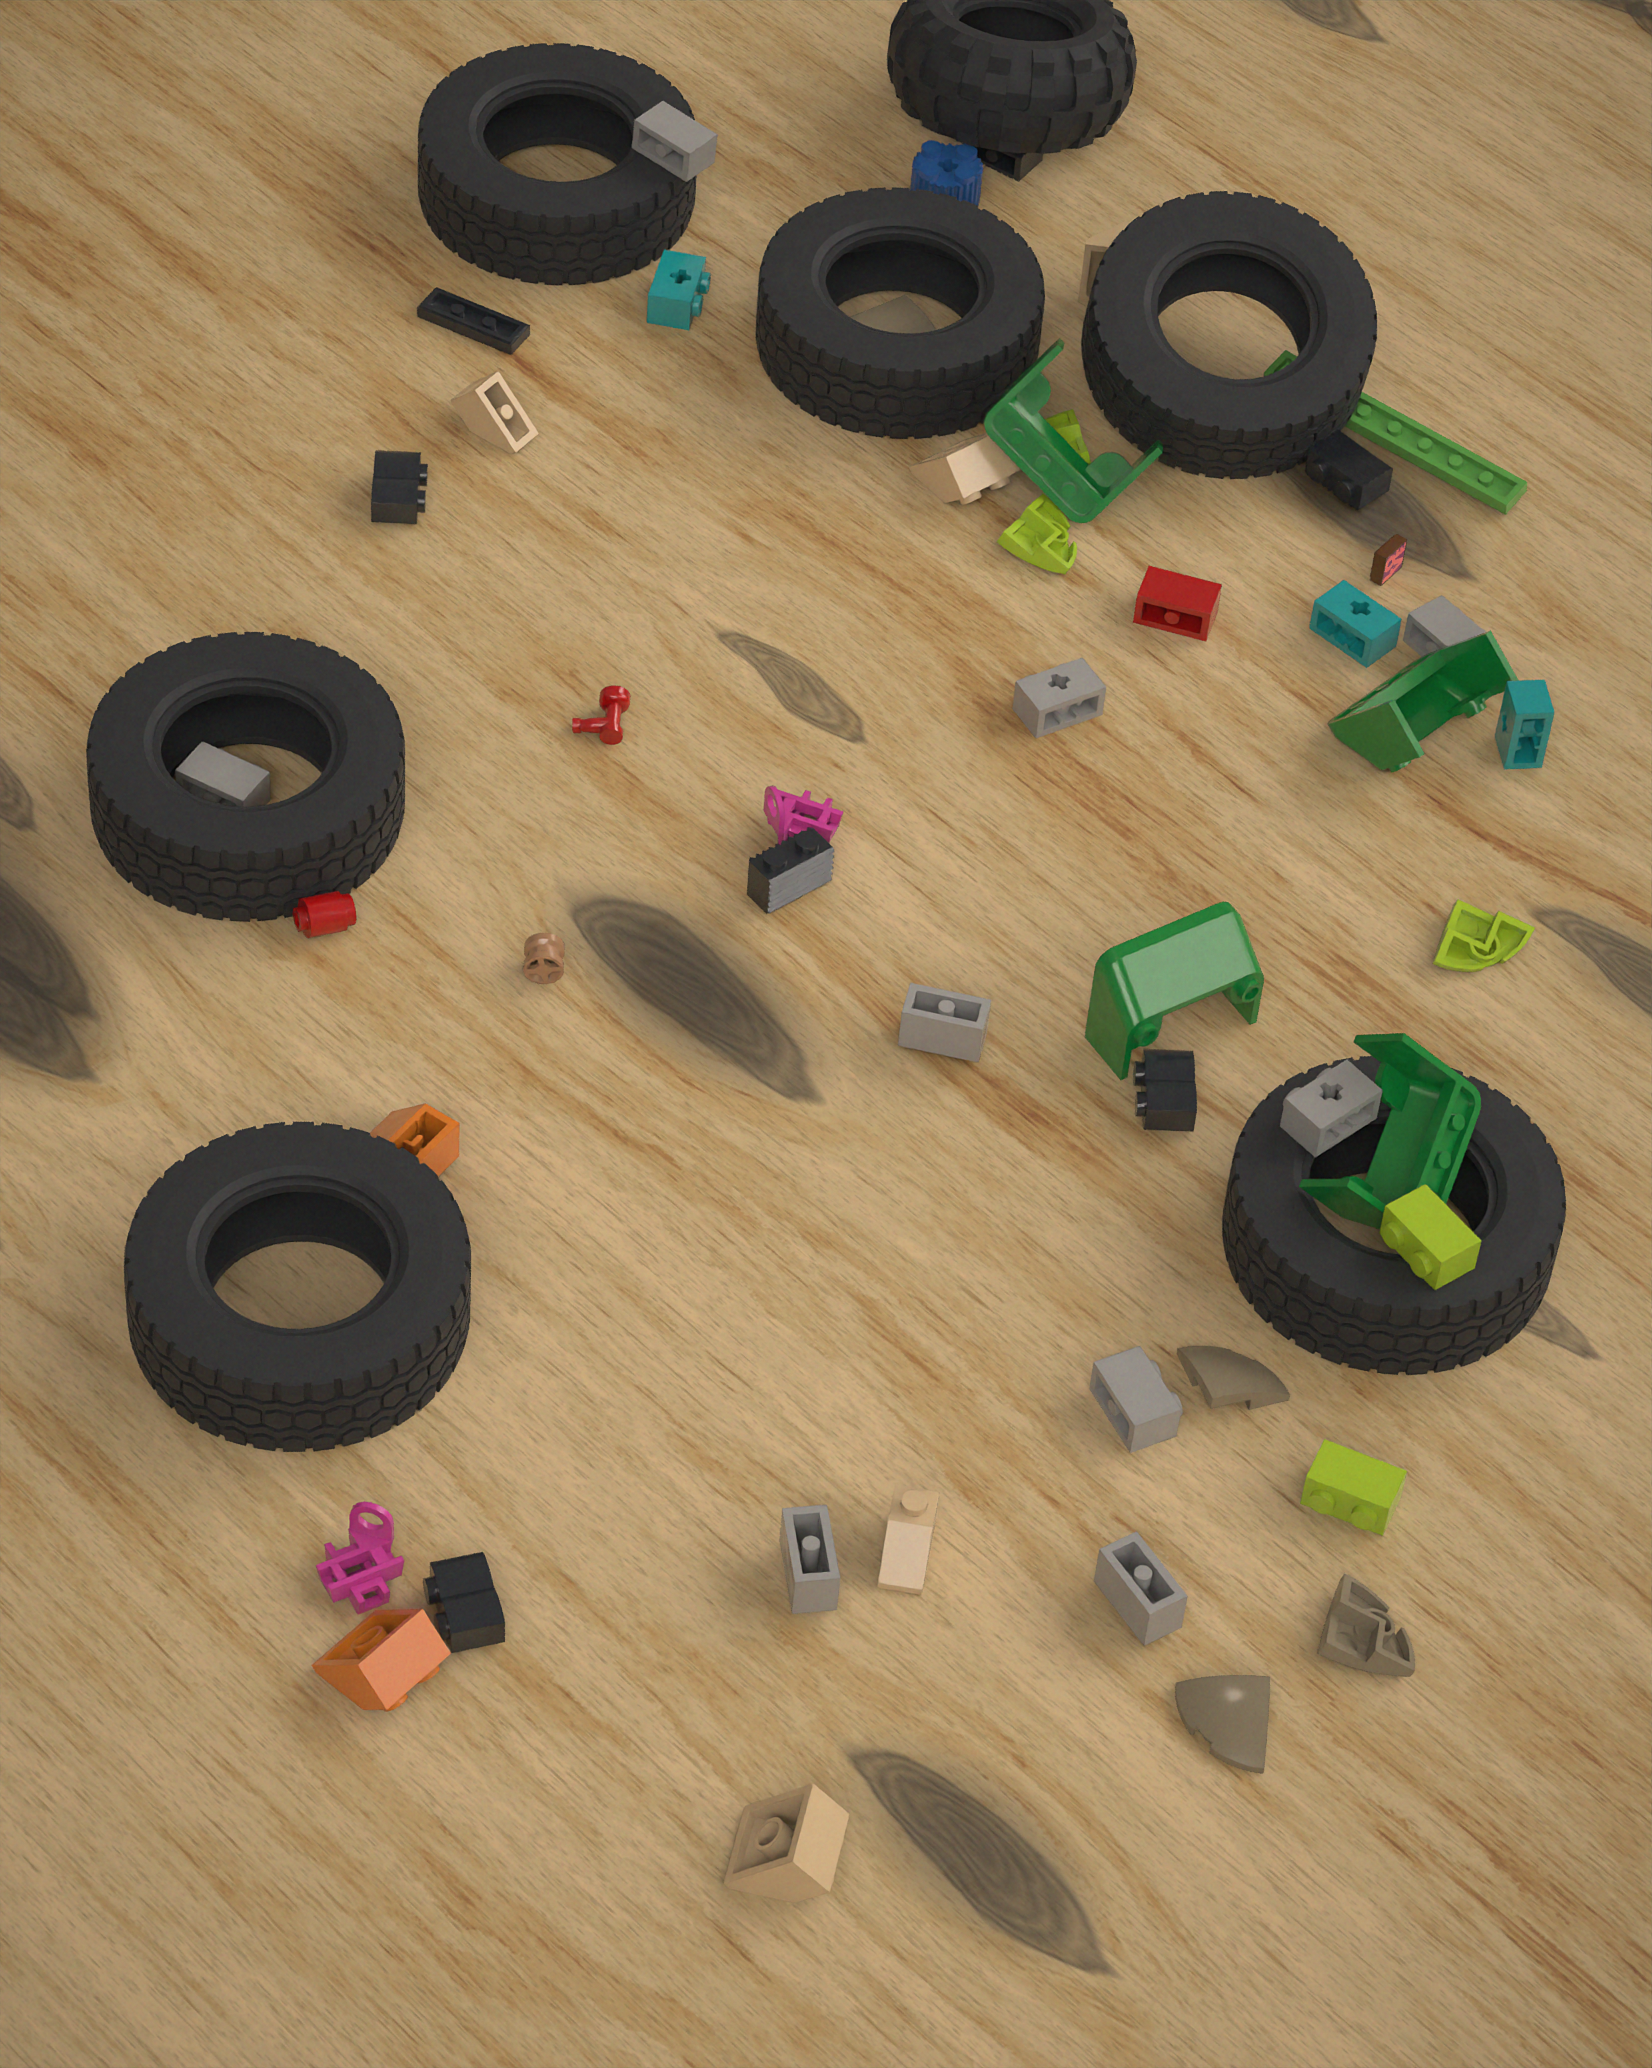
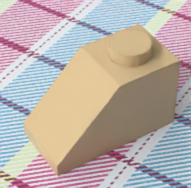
M499 371L473 381L450 400L470 432L510 454L516 453L539 434Z
M895 1484L877 1588L922 1595L936 1524L939 1491Z

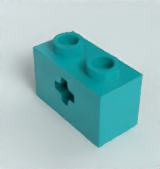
M670 250L663 251L648 293L647 323L684 330L690 329L694 316L700 317L703 306V295L701 294H708L711 273L705 272L706 257Z
M1343 580L1314 600L1309 629L1367 668L1397 646L1402 619L1367 596L1364 592Z
M1545 680L1506 682L1494 736L1504 770L1542 768L1555 714Z

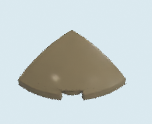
M1187 1346L1177 1348L1176 1354L1192 1387L1200 1386L1210 1409L1245 1401L1248 1409L1251 1410L1289 1401L1290 1394L1281 1380L1271 1370L1256 1360L1222 1347Z
M1344 1573L1339 1581L1326 1617L1318 1654L1345 1666L1381 1675L1411 1677L1415 1671V1655L1406 1630L1401 1627L1397 1634H1395V1624L1390 1616L1386 1614L1389 1610L1387 1604L1364 1584Z
M1219 1675L1176 1682L1175 1700L1177 1709L1190 1735H1194L1195 1729H1197L1204 1739L1211 1744L1209 1752L1211 1755L1236 1768L1263 1774L1268 1731L1270 1677Z

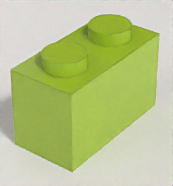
M1426 1184L1385 1205L1379 1234L1387 1246L1395 1249L1410 1264L1412 1271L1418 1277L1423 1278L1434 1290L1475 1269L1482 1241Z
M1324 1439L1305 1478L1300 1504L1310 1507L1320 1514H1328L1351 1523L1359 1529L1369 1530L1383 1536L1401 1499L1407 1471Z

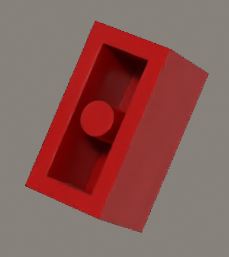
M1148 566L1137 593L1133 623L1207 641L1218 613L1222 584Z

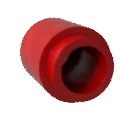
M339 891L300 898L298 907L293 908L294 925L298 932L303 931L306 938L346 931L348 926L355 925L357 920L352 896L349 893L341 894Z

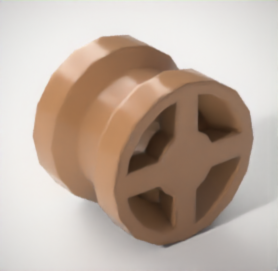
M537 933L527 938L524 943V955L526 958L523 963V973L527 979L537 984H551L561 979L564 974V962L562 959L565 953V944L561 938L551 933Z

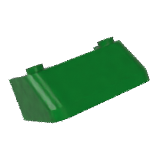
M1059 338L992 406L986 414L984 426L988 436L1070 520L1076 523H1087L1101 513L1163 453V444L1157 440L1132 465L1116 452L1102 453L1088 464L1038 413L1048 402L1051 394L1050 383L1041 371L1063 350L1065 343Z
M1490 630L1416 659L1332 718L1327 724L1336 739L1380 770L1389 768L1390 772L1393 773L1411 763V760L1420 758L1425 754L1418 743L1455 716L1464 713L1466 718L1480 713L1487 708L1485 704L1487 699L1505 691L1507 681L1519 680Z
M1219 902L1113 946L1105 951L1097 960L1094 969L1085 1038L1120 1080L1128 1077L1132 1050L1140 1046H1148L1157 1039L1163 1016L1222 992L1249 1025L1257 1022L1264 975L1242 917L1229 902Z
M1405 1033L1356 1035L1354 1039L1356 1045L1381 1062L1376 1074L1375 1084L1383 1090L1381 1101L1391 1108L1365 1181L1357 1176H1345L1341 1179H1301L1299 1185L1302 1190L1340 1217L1379 1230L1385 1205L1424 1184L1445 1204L1447 1203L1481 1110V1097L1477 1088Z

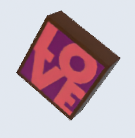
M1398 534L1393 535L1374 552L1370 581L1382 586L1402 568L1407 539Z

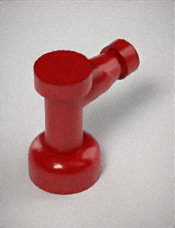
M616 685L603 688L599 695V705L606 712L605 717L573 718V733H599L600 740L605 744L615 745L620 743L623 739V729L620 727L621 714L627 711L630 706L631 695L629 691L624 687Z

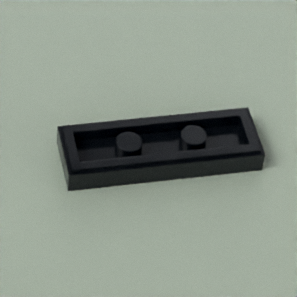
M437 287L417 307V317L509 355H512L530 335V325Z

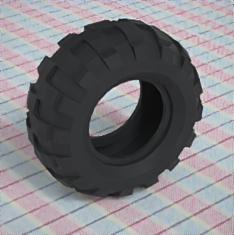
M907 0V2L902 3L891 24L887 51V69L890 81L894 84L896 97L901 99V108L908 116L921 120L923 127L937 134L955 139L957 142L1001 152L1045 154L1061 152L1063 149H1079L1091 145L1094 138L1104 137L1111 130L1113 124L1121 117L1129 103V98L1133 91L1137 58L1133 36L1127 27L1128 21L1123 12L1113 8V2L1110 0Z

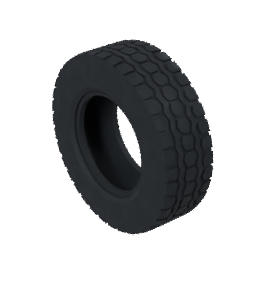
M538 43L530 44L527 47H524V45L509 47L505 51L500 49L485 54L483 58L479 56L466 62V66L461 65L452 71L449 77L443 78L437 84L436 89L432 90L424 104L418 126V196L423 216L435 236L442 240L443 244L453 253L457 252L458 257L470 264L475 263L478 268L487 272H496L498 276L512 280L518 278L521 282L534 284L545 282L544 285H562V283L580 285L586 284L588 281L596 283L609 280L613 276L618 278L630 274L631 270L637 271L649 265L651 260L656 261L659 259L664 250H670L679 241L680 236L682 237L688 227L694 209L697 178L696 175L686 182L632 148L634 121L661 101L666 102L695 120L692 110L680 91L675 86H671V82L661 74L657 75L654 69L643 63L638 64L635 59L625 55L618 56L616 52L602 48L597 50L592 46L579 44L570 46L568 43H553V45ZM559 144L576 146L596 152L611 160L617 166L592 178L556 182L521 175L502 165L499 160L524 148Z
M885 187L869 188L868 191H862L861 189L845 192L843 196H840V194L825 198L822 203L818 201L806 207L804 212L799 211L789 218L788 223L785 222L776 231L775 236L771 238L767 245L760 266L756 312V344L760 361L768 377H771V381L780 392L783 391L784 396L793 404H799L800 409L813 417L819 416L821 421L833 426L840 425L841 429L855 433L861 431L865 432V435L881 438L884 435L890 436L892 439H908V437L922 439L932 438V435L940 437L955 434L957 430L962 432L974 428L979 422L983 424L986 414L992 406L1038 359L1045 304V285L1037 257L1031 247H1028V243L1019 233H1015L1014 228L1005 221H999L998 216L985 209H978V206L965 200L959 201L957 197L942 193L937 195L933 194L934 191L916 189V191H912L910 188L892 187V190H886ZM903 291L935 299L954 310L961 319L947 327L930 332L894 333L866 326L846 315L838 306L851 298L871 292Z
M1210 191L1209 195H1204L1201 192L1186 195L1184 199L1177 197L1164 202L1162 207L1157 205L1143 213L1142 217L1138 216L1129 223L1113 240L1099 264L1090 292L1082 328L1081 352L1085 377L1099 409H1104L1105 418L1114 429L1116 427L1119 428V434L1129 443L1137 444V449L1143 453L1157 440L1163 444V453L1158 457V462L1174 469L1176 466L1182 468L1181 471L1199 476V473L1205 474V477L1223 479L1224 476H1229L1230 479H1248L1252 475L1254 478L1270 476L1273 471H1276L1278 474L1294 468L1296 463L1300 465L1306 462L1310 446L1320 442L1321 439L1325 440L1327 436H1330L1332 432L1335 433L1337 429L1341 431L1351 418L1358 404L1377 341V311L1368 279H1365V272L1358 260H1353V253L1343 241L1339 243L1337 235L1326 226L1321 227L1319 225L1320 221L1305 212L1302 215L1298 212L1299 209L1284 202L1278 204L1272 198L1258 195L1257 198L1252 197L1251 193L1235 191L1233 194H1228V191ZM1209 291L1240 294L1262 303L1285 323L1296 343L1298 356L1283 369L1264 377L1230 379L1215 376L1188 363L1172 348L1163 334L1158 316L1177 300L1192 294Z
M237 632L220 633L218 637L207 635L193 638L189 643L183 641L167 647V651L162 652L160 650L146 657L144 663L138 662L127 670L125 677L120 676L110 687L109 693H105L90 724L86 748L91 821L100 848L120 876L128 883L132 881L133 887L147 897L152 895L154 901L167 907L175 906L178 911L194 916L199 913L202 914L203 918L216 920L230 918V921L250 922V919L256 918L257 921L276 920L277 916L283 915L284 918L292 917L293 908L298 907L300 898L335 891L346 894L351 893L353 887L357 889L370 878L371 873L375 874L381 867L398 839L405 813V739L398 712L388 693L381 684H377L376 679L364 668L360 670L359 664L345 655L340 657L339 652L321 645L318 647L315 642L298 637L294 640L288 635L275 633L264 635V632H244V634L239 635ZM202 741L216 748L238 744H261L281 748L301 756L321 773L320 777L313 784L297 795L280 802L250 807L228 806L207 801L188 792L173 779L175 770Z
M1360 1056L1359 1060H1354L1353 1057L1335 1060L1332 1065L1328 1066L1327 1063L1308 1069L1306 1074L1301 1072L1286 1080L1284 1086L1280 1084L1254 1109L1238 1138L1232 1159L1222 1215V1237L1226 1260L1235 1283L1239 1284V1290L1249 1304L1253 1303L1254 1311L1266 1323L1271 1322L1273 1329L1286 1339H1294L1295 1345L1312 1354L1317 1352L1321 1354V1358L1339 1365L1344 1362L1349 1364V1368L1367 1372L1370 1369L1377 1370V1373L1398 1375L1399 1372H1405L1406 1375L1427 1374L1428 1370H1433L1434 1373L1452 1370L1457 1364L1463 1367L1479 1361L1482 1355L1485 1357L1501 1349L1504 1343L1508 1344L1517 1336L1533 1317L1547 1291L1566 1217L1564 1178L1560 1164H1558V1158L1551 1144L1546 1143V1136L1537 1124H1531V1117L1517 1104L1513 1106L1511 1099L1500 1091L1489 1089V1084L1471 1075L1468 1078L1463 1075L1462 1071L1453 1069L1477 1088L1481 1097V1110L1449 1199L1463 1213L1472 1231L1482 1242L1475 1269L1434 1290L1423 1278L1418 1277L1412 1271L1410 1264L1400 1254L1387 1253L1366 1247L1337 1230L1321 1213L1314 1198L1299 1187L1301 1179H1341L1345 1176L1368 1173L1391 1108L1380 1100L1375 1120L1317 1157H1314L1280 1127L1283 1101L1294 1088L1304 1087L1315 1080L1323 1070L1334 1068L1345 1060L1350 1061L1375 1083L1376 1074L1381 1062L1372 1056Z
M293 1121L292 1125H285V1122L263 1124V1128L257 1129L256 1126L235 1131V1135L232 1136L228 1134L209 1141L206 1147L203 1145L186 1154L184 1161L178 1160L164 1172L163 1178L159 1177L147 1191V1196L143 1197L132 1219L124 1253L126 1313L132 1349L145 1378L153 1390L156 1389L158 1396L171 1409L175 1407L177 1414L191 1424L197 1422L200 1429L216 1437H219L221 1434L225 1437L226 1441L243 1446L249 1443L253 1444V1448L275 1451L276 1448H283V1452H305V1448H313L314 1452L335 1449V1445L339 1444L345 1447L363 1442L364 1437L367 1436L374 1438L391 1430V1425L395 1424L398 1426L414 1416L416 1409L421 1410L435 1397L436 1391L440 1392L449 1380L462 1355L469 1331L471 1304V1245L462 1212L442 1180L439 1181L438 1175L425 1163L420 1164L418 1157L403 1147L400 1150L397 1149L395 1143L378 1135L376 1138L371 1137V1134L366 1131L352 1127L347 1130L343 1129V1125L323 1122L321 1125H314V1122ZM286 1242H315L343 1249L367 1263L384 1283L376 1296L356 1313L335 1323L304 1329L279 1328L250 1320L230 1308L214 1290L220 1277L241 1258L264 1247Z

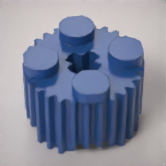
M934 140L923 143L921 152H917L912 163L910 190L934 191L933 194L939 195L942 193L957 197L959 201L965 200L979 207L983 163H981L980 158H977L978 150L968 144L952 146L951 143L945 145Z

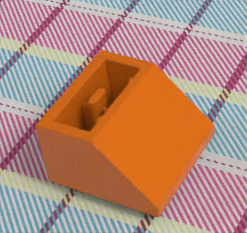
M426 1103L392 1111L370 1132L371 1137L376 1138L378 1135L395 1143L399 1150L403 1147L418 1157L420 1164L425 1163L438 1177L459 1157L460 1123Z

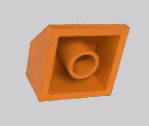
M423 1609L375 1610L311 1666L319 1676L361 1709L384 1710L388 1712L402 1705L408 1698L406 1693L417 1683H423L435 1676L440 1670L438 1665L451 1652Z

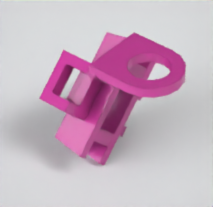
M774 785L768 786L765 789L763 811L767 816L768 824L772 825L778 836V844H781L782 840L787 841L788 837H794V834H799L801 830L807 831V827L814 828L830 843L840 825L843 811L832 808L833 799L828 797L824 804L811 801V792L805 790L802 797L778 790ZM808 814L810 816L816 817L817 819L815 821L804 817V815Z
M365 1501L356 1503L351 1509L348 1528L350 1545L336 1551L331 1542L324 1544L326 1561L316 1565L319 1579L333 1603L348 1597L358 1615L389 1603L390 1590L385 1582L402 1576L404 1566L403 1557L394 1558L391 1553V1546L394 1540V1520L392 1515L382 1506ZM360 1513L374 1514L382 1520L383 1524H371L365 1521ZM359 1564L361 1569L349 1574L346 1573L345 1569ZM375 1591L376 1595L368 1599H364L362 1596Z

